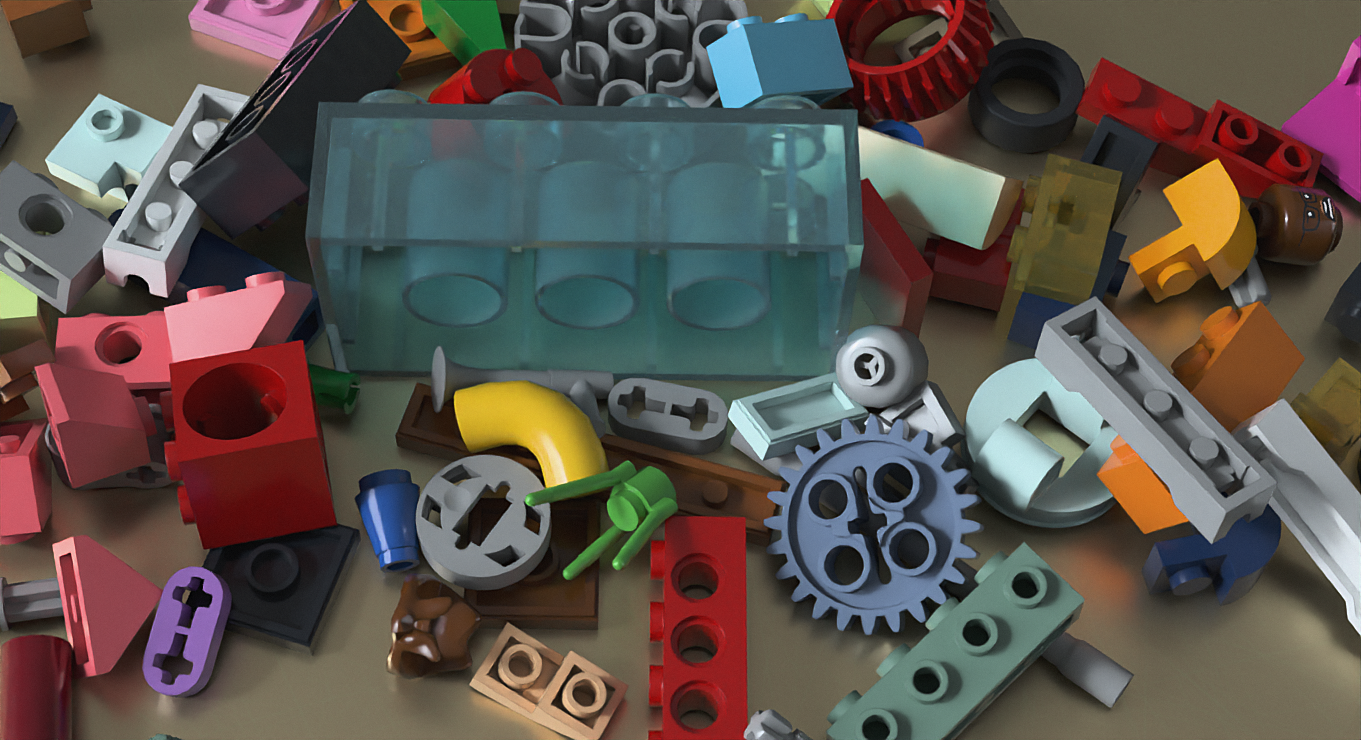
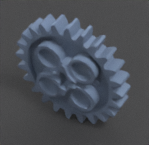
M876 415L869 416L865 434H860L856 424L848 418L842 419V439L836 440L832 434L820 428L816 431L821 448L815 453L801 445H797L794 448L798 458L803 463L799 471L782 466L778 469L780 475L790 484L788 491L768 492L767 495L771 501L783 508L782 515L763 520L764 526L781 530L782 539L766 547V551L769 554L786 555L789 561L775 574L778 580L799 579L800 583L794 590L791 599L794 602H803L815 596L817 601L812 617L816 620L825 619L834 609H837V629L841 631H849L858 615L861 616L865 635L877 634L882 616H885L893 632H903L905 629L906 611H910L913 617L920 623H926L930 618L926 601L931 598L936 603L942 605L951 598L944 588L948 580L965 585L969 583V578L957 567L960 558L970 560L980 558L981 553L964 544L965 535L984 531V525L967 520L965 516V511L980 504L981 498L972 494H960L958 490L972 476L971 473L965 468L951 472L945 469L955 454V451L948 446L937 450L933 454L928 453L934 435L931 432L923 429L909 442L908 422L902 419L896 420L888 435L884 432L881 418ZM905 466L913 477L911 493L906 499L897 503H891L883 493L882 482L885 475L891 469ZM859 467H863L866 470L868 500L872 512L887 518V526L877 530V537L884 559L891 572V581L888 584H883L880 580L879 557L875 539L872 536L860 533L859 525L869 521V512L855 477V471ZM832 483H840L848 495L846 509L840 516L834 519H827L819 507L821 492ZM912 531H920L929 543V555L921 566L909 569L901 562L898 556V546L906 534ZM854 547L863 558L864 569L856 582L846 585L837 578L834 563L842 550Z

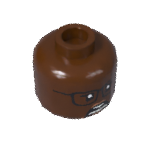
M1279 183L1273 184L1265 189L1257 201L1251 203L1247 209L1256 229V243L1259 249L1257 254L1266 261L1313 266L1335 250L1342 236L1343 217L1341 211L1335 206L1331 196L1322 189Z

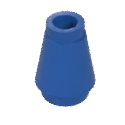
M403 469L382 470L364 476L358 482L360 493L356 495L354 500L375 555L379 559L380 570L382 572H399L418 566L420 559L418 554L419 537L416 528V509L420 498V487L412 483L411 473Z

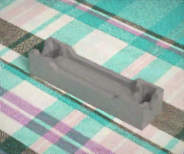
M1096 296L1045 322L1034 356L1067 391L1079 392L1169 487L1175 506L1211 544L1225 537L1231 526L1241 517L1248 523L1262 515L1278 482ZM1085 339L1086 342H1084V343H1082V344L1079 342V341ZM1225 491L1228 495L1232 493L1233 495L1225 499L1221 495V492Z

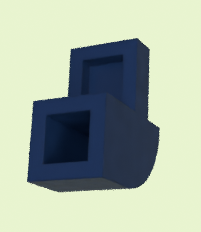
M1225 491L1221 492V495L1226 499L1227 497L1233 495V493L1228 495ZM1268 503L1262 515L1248 523L1241 517L1231 526L1225 537L1213 544L1191 523L1195 535L1155 542L1141 572L1149 594L1172 590L1175 595H1189L1205 589L1212 583L1220 606L1232 603L1242 598L1255 586L1274 555L1281 537V518Z

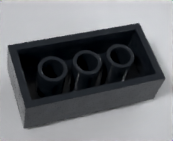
M357 0L287 51L178 184L179 187L232 240L253 226L260 232L264 231L285 212L289 202L293 200L298 206H302L323 188L327 180L321 173L324 169L328 170L336 165L351 150L353 144L347 138L349 135H354L363 129L376 116L378 109L373 103L386 97L401 82L403 77L397 71L412 51L366 0Z

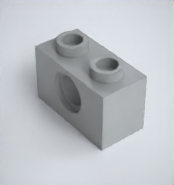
M13 160L0 172V271L64 314H67L105 275L102 246L111 233L113 226L97 210L85 208L62 193L55 183L45 175L32 173ZM43 231L51 233L52 235H42L36 232Z

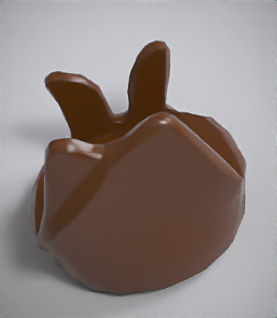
M407 574L401 588V598L391 618V635L393 640L386 662L387 672L405 679H416L436 672L464 670L471 667L473 661L467 643L481 623L482 617L480 613L434 575Z

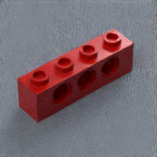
M670 516L665 520L664 540H651L650 580L664 581L663 602H650V643H663V665H649V707H662V730H648V740H746L744 737V731L748 726L746 517ZM700 584L708 587L713 594L704 599H693L685 595L682 590L689 585ZM701 646L711 651L714 657L707 662L694 663L685 659L681 652L688 647ZM690 710H702L709 713L715 722L706 728L694 729L685 725L680 720V716Z

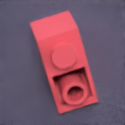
M267 272L245 278L247 287L245 289L227 293L226 286L219 285L188 291V302L164 307L173 363L285 343L313 297L311 284L288 281L285 278L284 272Z

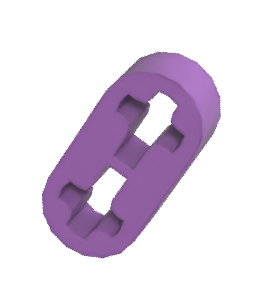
M189 566L178 570L169 578L163 589L144 653L142 670L145 680L154 690L167 696L186 698L197 694L206 686L213 671L231 609L232 595L228 584L221 576L203 567ZM204 581L203 591L213 596L212 603L209 608L198 607L195 611L191 628H187L191 616V607L182 602V596L185 590L196 591L200 582ZM184 636H188L183 655L186 660L193 662V669L190 675H178L174 685H171L172 673L162 669L163 661L166 656L177 657L180 653Z

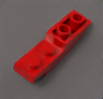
M1103 57L1092 70L1084 89L1083 97L1075 114L1097 125L1100 123L1103 115L1109 113L1163 141L1149 167L1181 179L1218 158L1239 195L1243 197L1258 199L1265 189L1277 183L1312 188L1324 153L1219 99L1206 111Z

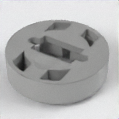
M496 455L465 457L452 462L437 472L423 489L416 509V528L421 549L433 570L452 584L472 590L503 588L518 582L531 573L544 557L552 532L550 504L528 506L525 503L527 494L544 489L539 479L522 464ZM466 479V481L458 484L457 486L454 485L455 483ZM501 486H509L511 489L506 495V500L512 504L480 547L470 542L467 548L463 550L457 549L456 545L461 537L456 533V530L487 490L496 493ZM431 509L440 514L442 529L428 521ZM526 516L540 523L538 535L527 529ZM511 558L516 560V562L504 567L501 565Z

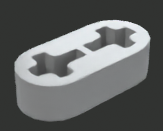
M631 377L620 381L612 388L608 396V423L612 432L622 438L692 455H705L714 452L723 444L727 435L728 409L719 396L707 390L647 378ZM634 401L645 403V410L641 412L639 419L627 417V410L631 409ZM696 413L708 415V423H705L702 431L690 429V422L694 420Z

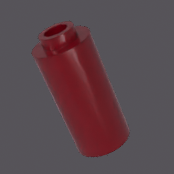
M25 635L6 641L1 646L0 740H71V643L63 638L51 635Z

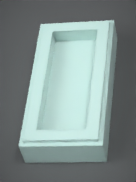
M836 372L733 400L728 413V418L762 461L795 452L794 448L797 445L806 448L818 445L816 431L820 428L828 431L835 439L842 438V419L848 418L852 420L858 427L859 432L865 430V422L870 416V413L863 405L850 399L841 388Z

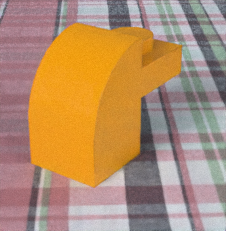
M1216 158L1163 189L1164 194L1183 225L1128 256L1136 273L1156 303L1169 296L1187 291L1197 280L1212 273L1220 289L1224 290L1242 275L1253 257L1256 247V229L1253 219L1219 159Z

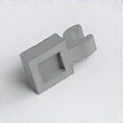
M924 380L915 387L913 392L901 403L892 405L879 414L892 424L897 419L908 422V436L912 439L923 429L934 434L929 450L931 453L946 446L953 449V446L966 436L964 429L938 384L928 380ZM955 452L948 465L954 470L965 468L972 474L969 465ZM972 476L968 479L977 487L980 486L979 482Z

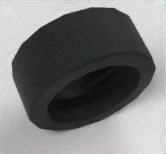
M1024 37L1004 40L995 45L987 55L988 66L983 67L977 83L969 94L967 108L973 125L986 140L1010 151L1022 153L1045 151L1065 141L1076 125L1078 115L1075 112L1085 89V81L1079 65L1065 50L1044 40ZM1013 77L1035 79L1048 86L1058 96L1060 104L1059 107L1045 113L1028 114L1017 112L1003 105L992 93V85L1003 79Z

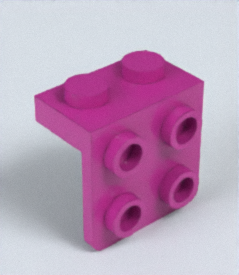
M1361 35L1352 42L1336 79L1288 119L1280 130L1324 153L1318 171L1360 203Z

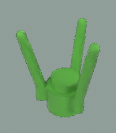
M624 461L611 471L551 486L526 495L525 503L528 506H537L614 486L607 501V511L614 525L564 569L563 577L566 580L574 579L624 535L635 530L612 563L614 569L618 571L623 570L660 524L678 510L676 491L666 474L652 466H643L637 471L630 461Z

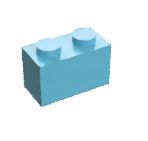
M798 13L783 17L775 22L763 23L761 16L745 17L730 23L726 27L728 34L706 47L726 116L780 111L782 102L807 108H817L854 87L834 19L808 20L807 14Z

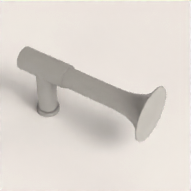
M438 345L436 348L431 374L432 405L436 413L439 414L443 404L454 398L455 391L488 382L528 380L562 392L590 418L599 439L605 434V422L600 416L596 399H608L614 387L611 371L481 369L466 367L453 362L445 355L442 346Z

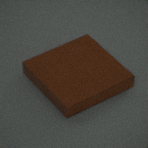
M481 498L468 515L467 546L470 542H473L480 547L512 503L506 500V498ZM570 499L549 503L552 523L551 539L544 557L536 568L523 579L503 588L494 590L464 588V599L482 617L478 628L503 629L508 622L518 629L598 630L600 557L572 580H566L563 577V571L600 537L601 499ZM526 516L527 529L538 535L540 523ZM511 558L501 565L506 567L516 562V560Z

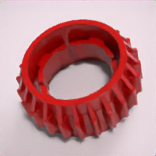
M834 0L825 19H834L854 86L840 94L839 97L844 104H852L857 114L865 113L872 115L874 120H895V122L904 121L906 123L917 122L935 117L959 103L975 86L983 67L989 64L987 55L990 49L994 48V42L990 35L991 31L994 30V25L985 0ZM921 15H940L949 19L948 30L945 35L923 55L894 66L875 67L865 64L863 58L869 45L877 36L892 25Z

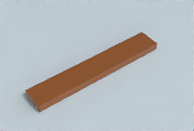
M419 382L416 383L395 435L398 447L452 462L475 455L506 457L528 468L539 479L543 487H546L539 461L527 448L516 444L502 445L471 453L466 447L459 430L454 398L443 404L442 410L438 414L434 411L432 405L431 386ZM605 433L599 439L606 454L609 471L624 461H630L637 471L643 466H652L667 475L676 491V503L678 505L677 512L671 516L746 517V542L765 548L770 545L774 529L764 526L763 520L778 516L781 506L771 501L767 495L768 492L773 491L785 492L787 482ZM614 486L604 491L584 496L583 498L601 499V503L607 504Z

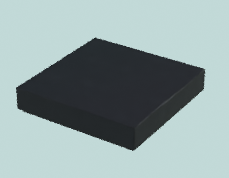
M337 523L334 526L210 549L202 567L221 576L228 584L232 595L231 609L225 630L312 656L361 541L359 529ZM204 581L200 582L196 591L190 592L185 603L191 607L190 619L192 620L198 607L209 608L212 603L213 596L203 591Z

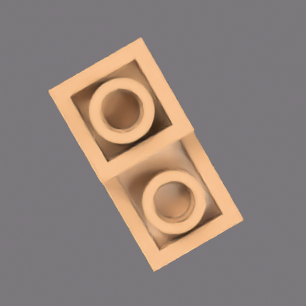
M508 622L469 686L511 710L575 740H599L629 687L623 681L572 650L564 657Z

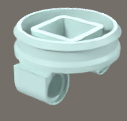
M1083 339V340H1081V341H1079V342L1082 344V343L1086 342V340ZM1037 358L1026 359L1007 365L989 376L981 384L968 407L963 425L966 436L961 440L960 446L962 459L971 468L972 477L979 482L980 486L977 488V491L989 504L1017 521L1045 528H1065L1081 525L1103 515L1117 502L1116 498L1096 474L1113 453L1110 444L1119 434L1079 392L1067 391ZM1038 409L1045 412L1090 445L1063 477L1058 476L1065 457L1022 427Z

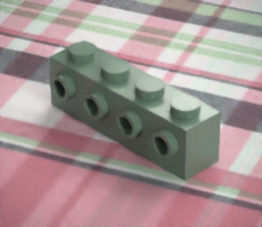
M1025 542L1009 557L1003 551H999L977 572L974 581L978 586L961 603L955 597H951L931 615L925 624L930 632L916 646L911 649L906 643H903L887 656L876 671L881 679L863 696L857 690L852 691L833 708L827 717L832 726L826 730V740H954L1079 619L1085 599Z

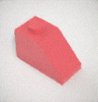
M46 363L35 367L51 432L73 489L151 463L147 437L157 434L153 415L145 396L136 399L132 398L123 375L54 363Z
M48 418L0 423V544H15L33 538L36 532L42 531L52 511V459L45 439V432L49 424Z

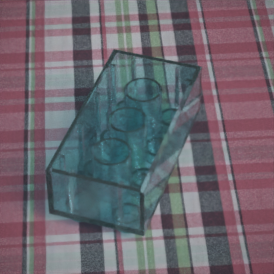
M402 90L375 91L362 97L358 103L319 102L305 239L334 369L347 373H357L361 377H431L433 357L439 345L443 347L445 355L450 360L466 367L547 371L548 369L611 371L613 379L620 380L633 377L652 380L801 382L836 372L837 353L847 344L864 247L857 110L821 109L813 101L793 95L766 98L751 108L690 107L686 102L677 97L659 93L635 96L625 101L621 106L559 105L556 101L545 95L525 91L501 95L490 104H429L423 98Z

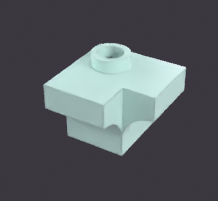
M98 94L47 156L45 161L50 174L101 198L108 193L128 203L173 127Z

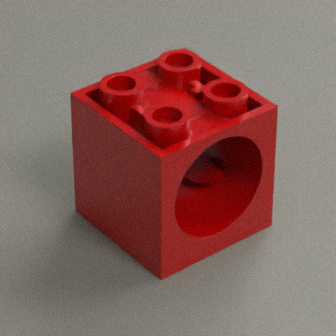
M303 340L169 363L171 391L160 393V403L166 431H175V437L171 441L164 442L166 464L171 482L181 480L184 482V485L177 487L182 520L185 526L196 524L204 550L337 525L323 428Z

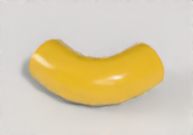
M528 380L488 382L455 391L454 407L459 430L466 447L471 453L502 445L516 444L527 448L539 461L546 488L609 471L605 451L590 418L562 392ZM610 487L562 499L559 501L576 499L604 491Z

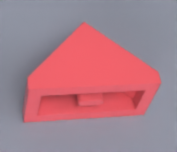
M88 535L74 536L52 546L68 642L72 645L74 678L79 679L109 673L161 598L163 590Z

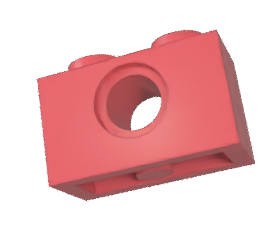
M154 311L143 316H110L104 313H88L82 317L58 318L54 355L57 361L54 364L123 375L133 399L145 396L148 404L161 405L160 393L171 391L169 363H173L165 311ZM137 356L128 363L118 364L127 357Z

